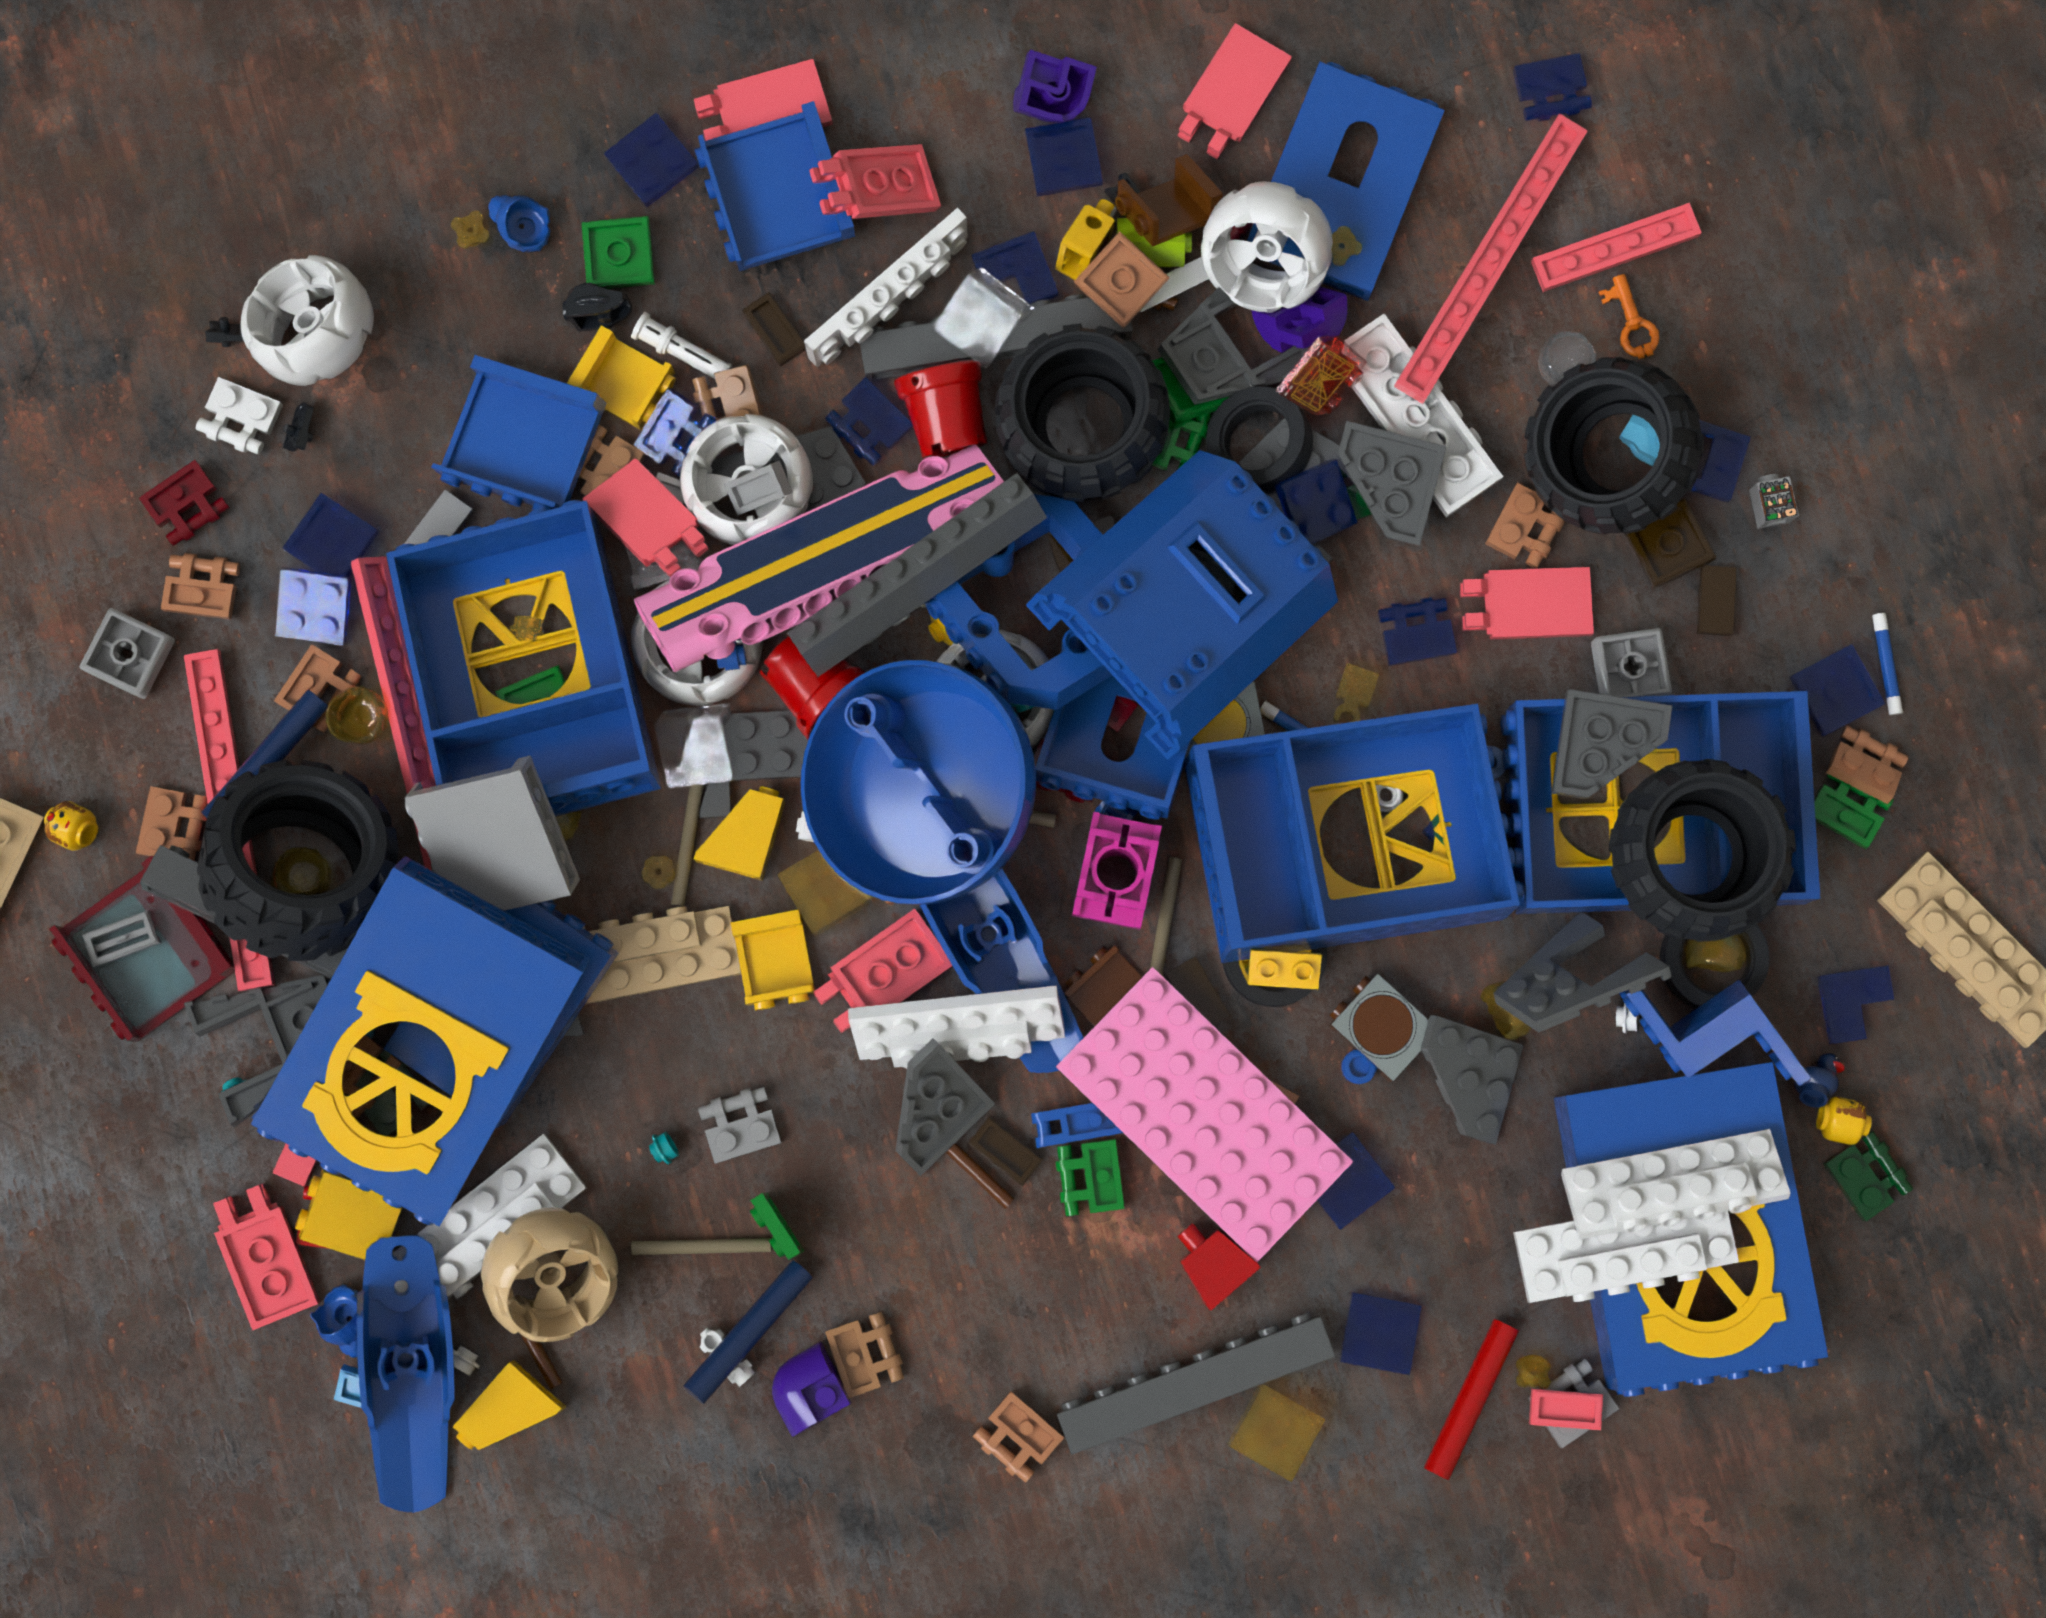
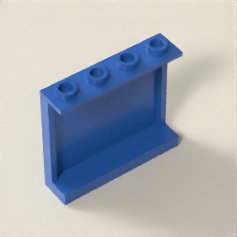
M814 101L802 104V112L707 141H704L703 135L698 136L700 147L694 149L700 169L705 167L708 169L710 179L704 180L710 200L717 198L720 210L714 211L720 231L727 230L730 241L724 243L729 262L736 261L739 271L855 237L851 216H847L846 211L831 215L822 214L819 202L822 199H828L827 195L830 192L839 191L836 179L827 183L812 182L809 170L814 167L819 168L817 163L821 160H830L832 158Z
M474 355L470 368L476 373L475 379L441 465L433 463L431 468L440 474V480L448 485L459 487L463 483L471 486V491L485 497H490L491 493L502 496L501 500L516 507H520L522 503L533 506L532 511L536 509L552 510L562 507L563 503L571 499L607 403L595 392Z

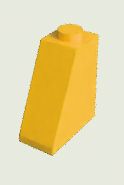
M760 786L759 791L750 789L695 852L694 860L700 864L763 881L785 806L784 799L778 797L780 792Z
M513 1360L503 1368L454 1424L453 1428L459 1432L456 1437L463 1445L471 1450L474 1446L480 1450L562 1412L566 1405L519 1363Z

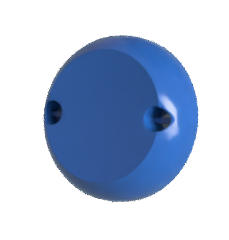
M904 660L888 663L867 671L842 688L819 716L810 734L801 769V797L805 819L814 843L824 859L850 885L870 896L899 904L925 905L947 901L977 889L994 877L1006 865L1021 843L1032 816L1036 795V770L1033 751L1025 728L1012 706L996 689L970 672L950 664L928 660Z

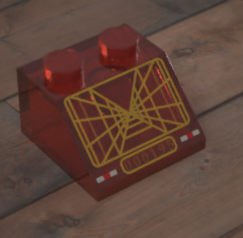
M1339 336L1318 337L1275 391L1315 416L1326 414V412L1331 414L1341 404L1343 399L1340 395L1347 387H1354L1363 377L1364 372L1362 369L1367 364V361Z

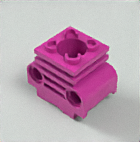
M1093 812L1072 916L1140 930L1162 826ZM1108 857H1122L1133 866L1135 881L1125 889L1112 890L1099 880L1097 866Z

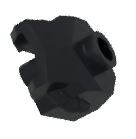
M583 283L575 286L569 291L566 301L563 302L564 319L570 321L578 332L599 330L601 325L610 329L616 323L626 319L632 312V304L627 294L601 288L593 283Z

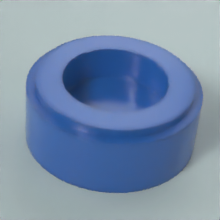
M1353 1050L1346 1054L1341 1063L1343 1076L1353 1084L1369 1082L1374 1077L1377 1069L1359 1050Z

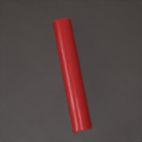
M1493 1319L1424 1465V1469L1449 1481L1519 1330L1497 1319Z

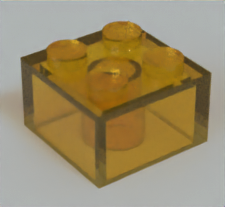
M819 850L777 874L814 936L819 935L874 902L870 895L850 885L838 875Z
M1261 1384L1256 1389L1227 1444L1232 1449L1292 1482L1326 1419L1269 1386Z

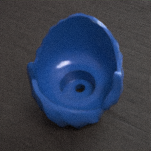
M496 195L491 198L488 204L489 217L497 224L500 235L508 243L509 247L529 253L534 251L540 252L548 244L551 230L548 226L550 223V213L547 207L540 205L526 195L513 197ZM519 224L524 225V228L520 229Z
M341 1284L338 1287H333L325 1296L324 1305L319 1306L315 1312L310 1313V1317L315 1322L318 1333L324 1341L339 1345L342 1353L352 1358H357V1293L359 1291Z

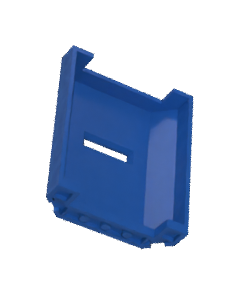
M1199 450L1037 592L1026 606L1049 631L1061 620L1072 630L1156 722L1144 735L1168 760L1338 602L1330 565L1323 558L1321 551L1301 534L1298 526L1280 511L1275 501L1258 487L1253 481L1252 476L1235 461ZM1196 540L1246 593L1247 596L1240 603L1231 596L1188 549Z

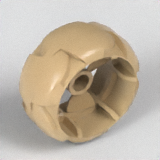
M560 1207L537 1209L518 1217L504 1233L499 1231L492 1239L482 1261V1291L495 1319L512 1334L518 1332L528 1340L535 1342L564 1340L573 1337L575 1332L585 1326L595 1323L609 1308L617 1290L618 1261L605 1232L597 1223L579 1212L569 1213ZM567 1250L563 1257L560 1259L557 1251ZM587 1261V1266L580 1277L572 1285L560 1291L557 1286L565 1279V1267ZM532 1277L540 1287L533 1300L527 1299L522 1295L513 1296L511 1288L514 1280Z

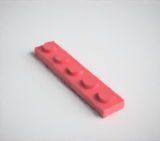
M1689 202L1534 257L1531 263L1542 292L1698 238L1702 232Z

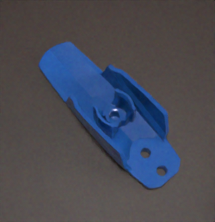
M1003 868L986 883L965 895L939 903L920 905L938 942L961 981L966 987L974 991L975 994L1057 985L1065 1026V1038L1053 1039L1051 1041H1031L1032 1053H1025L1019 1058L1029 1072L1049 1073L1059 1071L1056 1066L1083 1039V1035L1043 951V940Z
M417 1234L380 1237L366 1249L363 1289L357 1293V1360L361 1408L367 1416L380 1503L398 1511L414 1513L427 1509L446 1497L448 1422L450 1420V1408L455 1400L450 1311L446 1286L440 1284L432 1243ZM398 1245L406 1248V1253L402 1256L403 1259L398 1260L393 1254L394 1247ZM397 1281H406L408 1283L407 1290L404 1292L397 1291L394 1287Z

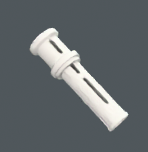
M647 312L641 315L632 331V339H641L655 347L657 353L664 355L669 353L714 379V373L732 368L730 363L724 362L678 336L674 327L669 326L667 328L651 319L650 314Z

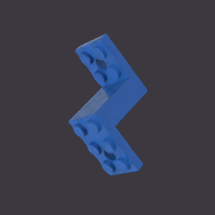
M1740 980L1734 982L1671 1027L1643 990L1633 994L1628 990L1619 993L1634 1017L1639 1014L1642 1015L1643 1018L1639 1022L1654 1045L1660 1042L1663 1044L1659 1049L1675 1073L1682 1070L1685 1076L1689 1078L1753 1034L1766 1053L1771 1049L1774 1051L1768 1056L1786 1081L1793 1077L1800 1086L1811 1079Z

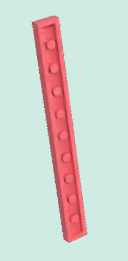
M1559 113L1396 381L1395 388L1422 404L1425 402L1588 130Z
M386 557L357 558L351 562V567L408 794L415 783L421 782L423 789L436 786L394 588ZM414 822L415 829H416V833H417V838H418V829H417L416 824H415V822ZM419 842L424 866L432 870L427 850Z
M218 649L184 655L208 804L240 768L221 651ZM249 840L243 846L242 851L248 865L257 875L252 840ZM230 938L238 991L242 992L255 988L274 986L275 980L271 958L248 950L245 939L234 941Z

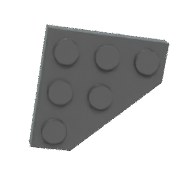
M1346 421L1338 451L1340 461L1385 538L1419 547L1446 446Z
M1568 689L1565 695L1551 794L1587 799L1668 740L1672 705Z
M1430 1015L1421 1050L1426 1061H1430L1437 1076L1435 1081L1445 1103L1451 1106L1457 1120L1455 1124L1459 1133L1496 1145L1523 1045L1439 1016Z
M934 1038L907 1064L896 1143V1152L919 1176L926 1172L995 1105L988 1095Z

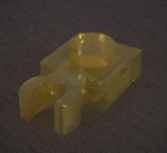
M1349 663L1345 665L1335 697L1343 699L1344 703L1335 710L1333 714L1334 722L1339 721L1342 712H1349L1353 718L1352 722L1360 720L1358 705L1368 708L1379 677L1378 673Z

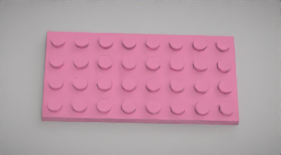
M1153 967L1056 1066L1062 1074L1256 1262L1270 1250L1353 1163L1325 1133Z

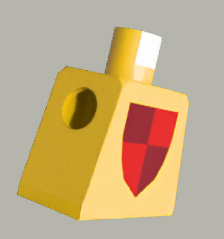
M1101 199L1095 208L1091 205L1083 207L1060 243L1055 270L1076 280L1108 245L1115 224L1113 216L1117 211L1114 204Z

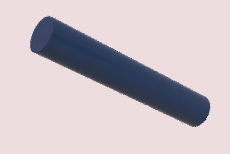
M307 689L201 813L207 818L215 799L218 796L223 797L226 786L243 773L249 771L257 775L261 765L284 760L330 706L310 689Z
M792 1260L683 1385L684 1389L704 1405L813 1277L800 1264Z

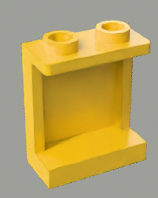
M799 909L730 922L737 947L745 991V1004L747 1006L754 1005V1009L757 1011L775 1007L774 1001L787 998L789 1004L809 1001L808 994H814L815 986L802 916Z
M322 1169L320 1177L314 1175L309 1185L307 1195L311 1196L312 1199L308 1210L301 1209L295 1229L300 1230L299 1238L300 1240L365 1260L366 1249L380 1237L392 1236L401 1208L390 1206L383 1200L382 1195L372 1190L368 1192L357 1188L350 1179L334 1175Z

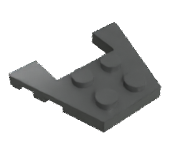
M790 710L727 714L700 809L701 819L726 818L731 812L730 782L801 778L804 752L808 740L797 727L796 718Z

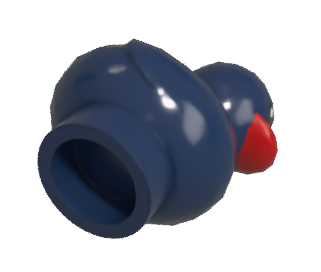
M1824 1053L1819 1056L1816 1066L1804 1067L1811 1079L1800 1086L1794 1080V1087L1800 1094L1801 1102L1809 1107L1825 1106L1828 1098L1833 1096L1839 1087V1080L1836 1074L1843 1072L1845 1066L1832 1053Z

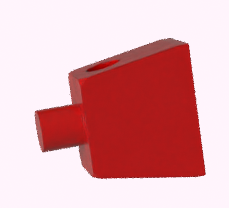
M1191 1223L1177 1236L1190 1251L1179 1262L1203 1303L1210 1311L1261 1268L1255 1260L1219 1230L1213 1231L1205 1238L1198 1228Z

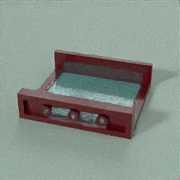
M150 856L141 863L144 868L141 872L64 927L54 925L49 929L55 937L52 939V943L56 950L64 957L68 955L74 966L71 970L75 977L82 984L87 983L94 992L91 995L94 1004L100 1011H107L113 1019V1022L110 1023L113 1031L121 1040L126 1038L127 1041L131 1042L140 1041L185 1008L184 1003L194 1002L235 972L232 958L202 917L142 889L140 881L154 856ZM144 911H151L153 917L151 919L156 926V933L160 937L162 944L98 968L93 967L82 936L83 934ZM144 922L93 940L94 946L145 927ZM147 934L97 953L98 957L149 939V936Z

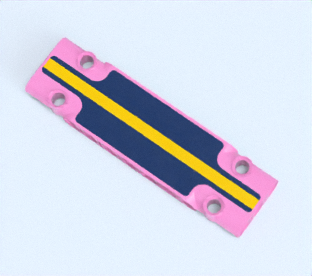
M972 445L945 458L939 456L925 458L920 462L918 470L909 473L900 470L717 552L704 559L697 571L685 568L678 570L670 577L668 584L635 598L636 608L674 672L703 660L705 654L712 659L726 658L734 651V641L739 638L743 643L753 645L802 623L1004 481L977 445Z

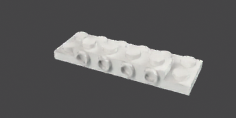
M956 208L805 339L804 343L809 360L817 368L822 363L830 364L841 353L840 348L845 343L850 347L856 341L858 344L864 342L873 333V326L880 320L886 322L892 318L899 310L898 305L907 297L910 300L916 297L925 286L923 283L932 275L935 278L940 276L949 267L950 263L948 261L951 260V255L958 253L967 243L965 240L968 237L967 217Z
M1382 314L1330 350L1353 364V369L1346 364L1341 365L1342 362L1334 358L1333 362L1347 370L1352 369L1350 373L1348 371L1342 373L1346 370L1341 367L1338 368L1344 377L1347 375L1345 379L1382 430L1446 446L1432 499L1447 518L1499 482L1503 475L1481 447L1483 442L1477 431L1472 427L1468 429L1461 419L1463 414L1458 405L1453 400L1448 401L1441 392L1443 387L1439 379L1423 404L1394 387L1416 348L1413 346L1409 348L1387 316Z
M1057 985L848 1008V1020L859 1059L878 1060L883 1057H891L894 1068L904 1067L907 1069L908 1062L932 1038L955 1061L972 1059L975 1062H984L989 1057L1007 1056L1016 1059L1025 1053H1032L1031 1041H1051L1053 1039L1065 1038V1026Z
M1770 1129L1565 1168L1561 1172L1579 1240L1625 1231L1627 1234L1638 1233L1647 1226L1660 1224L1661 1227H1670L1678 1224L1683 1219L1695 1217L1696 1220H1705L1715 1216L1716 1213L1729 1210L1731 1213H1741L1749 1210L1751 1206L1789 1199L1791 1194Z
M546 1134L538 1137L450 1208L440 1227L435 1224L428 1225L417 1234L432 1243L440 1284L446 1286L448 1299L453 1295L456 1299H459L474 1287L471 1281L481 1274L484 1254L490 1242L499 1231L504 1233L513 1224L515 1219L530 1211L550 1207L563 1208L587 1189L586 1185ZM401 1246L393 1253L398 1260L403 1259L402 1256L405 1255L406 1248ZM400 1280L395 1283L394 1287L397 1291L404 1292L408 1288V1283Z
M1728 1211L1716 1213L1715 1216L1705 1220H1696L1695 1217L1683 1219L1678 1224L1670 1227H1661L1660 1224L1647 1226L1638 1233L1627 1234L1625 1231L1580 1240L1574 1220L1513 1232L1528 1303L1563 1296H1573L1574 1302L1586 1301L1595 1298L1594 1291L1607 1289L1609 1295L1630 1292V1284L1640 1282L1643 1283V1288L1665 1285L1664 1278L1676 1275L1678 1282L1700 1278L1698 1271L1739 1262Z

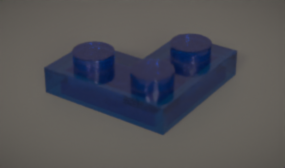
M1034 231L971 255L983 289L1015 277L1027 307H1030L1033 302L1049 300L1058 296L1059 292Z
M1889 966L1817 977L1829 1045L1867 1039L1861 1005L1895 1000Z

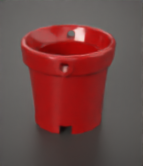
M967 360L937 365L914 371L895 379L894 385L900 400L905 401L920 446L922 459L929 456H950L968 448L970 445L976 444L980 448L988 444L978 385L982 379L979 361Z
M789 636L775 647L764 661L769 671L760 670L761 676L795 716L796 725L807 740H809L819 716L828 703L856 677L866 673L859 666H851L847 661L842 660L817 677Z

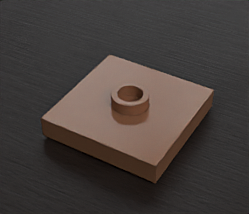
M1119 231L1077 277L1074 284L1124 329L1170 277Z

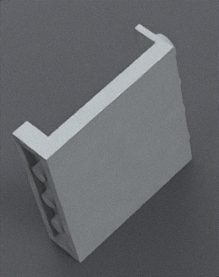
M531 756L518 758L514 765L508 769L423 789L421 782L415 783L405 797L406 811L414 819L418 829L419 842L427 850L431 860L432 871L502 910L571 896L580 881Z

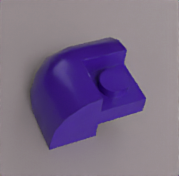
M1030 50L1026 55L1020 84L1015 89L1013 99L1014 112L1043 122L1062 123L1074 119L1085 109L1089 100L1097 67L1066 56L1061 60Z
M1319 287L1309 299L1295 308L1281 307V309L1273 313L1251 311L1256 328L1262 338L1273 349L1283 353L1292 346L1304 349L1312 346L1315 341L1330 345L1337 339L1347 317V296L1344 293Z
M821 1341L789 1358L779 1367L773 1379L772 1396L775 1406L792 1438L852 1404L836 1374L837 1370Z

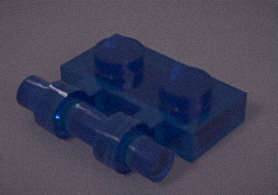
M1580 53L1514 66L1513 74L1520 102L1532 99L1534 102V106L1523 109L1525 121L1538 119L1539 122L1550 120L1551 116L1559 115V113H1567L1568 116L1579 114L1580 110L1592 108L1590 95L1577 97L1575 91L1583 90L1587 86ZM1562 94L1563 100L1548 103L1546 100L1548 96Z
M866 377L841 400L849 412L842 418L835 410H832L825 418L833 427L832 430L839 438L844 437L855 448L854 453L860 459L865 458L872 466L876 465L882 458L874 449V446L879 441L890 450L913 428L912 422ZM858 420L870 431L865 438L852 427Z
M667 388L635 441L634 446L659 464H665L669 456L673 457L677 461L671 471L680 477L682 464L690 451L691 443L701 431L717 420L712 415L705 413L701 421L697 423L692 418L699 407L673 388ZM686 430L692 436L686 446L682 448L677 443Z
M1432 597L1422 598L1419 603L1402 605L1401 602L1390 605V608L1378 610L1380 623L1393 621L1395 629L1382 633L1388 666L1450 656L1457 653L1451 619L1437 621L1436 613L1447 611L1445 598L1432 600ZM1423 615L1425 624L1407 627L1406 618Z

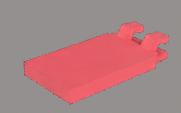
M1235 23L1185 101L1183 109L1188 115L1179 128L1178 137L1189 143L1201 123H1205L1217 130L1208 144L1206 153L1218 160L1230 139L1241 142L1290 64L1292 56Z
M814 59L717 85L718 89L713 90L714 95L708 94L694 99L699 119L720 114L724 126L718 125L703 130L705 141L802 112L801 105L812 101L815 102L822 127L833 125Z
M922 144L839 150L830 160L818 162L819 168L814 167L809 170L813 183H827L836 179L839 188L837 192H830L827 195L828 199H822L819 202L823 215L838 214L846 211L847 216L857 219L935 212L941 207Z
M636 458L582 498L583 501L587 500L594 515L645 567H648L655 561L669 577L678 570H681V567L677 564V557L670 551L677 543L682 541L698 558L709 550L708 546L704 543V536L697 530L700 526L697 518Z
M1590 567L1488 570L1486 574H1483V579H1465L1463 583H1460V597H1485V613H1465V616H1462V631L1486 630L1487 635H1490V640L1581 637L1594 634Z
M913 909L830 967L832 972L828 976L831 980L815 990L814 996L823 1005L840 992L851 1008L901 1003L953 966L937 938L916 909ZM848 1010L833 1021L841 1033L850 1028Z
M264 1183L246 1190L253 1212L238 1217V1211L231 1196L213 1203L221 1225H218L219 1231L215 1232L214 1235L252 1331L320 1303L299 1247L296 1245V1240L282 1206L279 1207L277 1202L271 1204Z

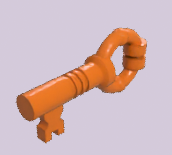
M1618 275L1612 279L1614 286L1609 291L1606 289L1599 291L1600 297L1605 296L1601 300L1603 305L1609 303L1611 299L1620 300L1626 318L1625 326L1620 335V345L1626 353L1633 357H1638L1640 360L1645 358L1646 355L1647 357L1654 355L1653 351L1659 343V330L1651 321L1639 316L1626 275ZM1641 327L1646 328L1651 336V341L1643 344L1644 348L1641 345L1633 348L1628 339L1630 332Z

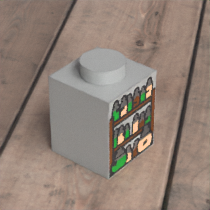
M1778 474L1765 475L1758 478V482L1749 489L1758 529L1791 523L1799 516L1790 476L1779 478Z

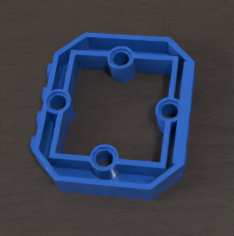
M1034 494L1047 518L1000 550L999 553L1002 554L993 555L925 602L929 614L935 620L939 618L944 624L950 640L954 644L959 643L966 651V657L975 669L980 668L986 676L987 683L996 689L1008 703L1057 710L1113 675L1071 629L1063 636L1061 653L1031 671L1000 634L999 623L996 617L990 613L982 612L960 585L982 571L993 577L1007 575L1014 566V552L1048 532L1053 535L1073 560L1103 535L1074 501ZM977 634H985V635H987V636H986V637H978V636H976V635H977ZM1074 649H1081V650H1084V652H1076V651H1073V650H1074Z

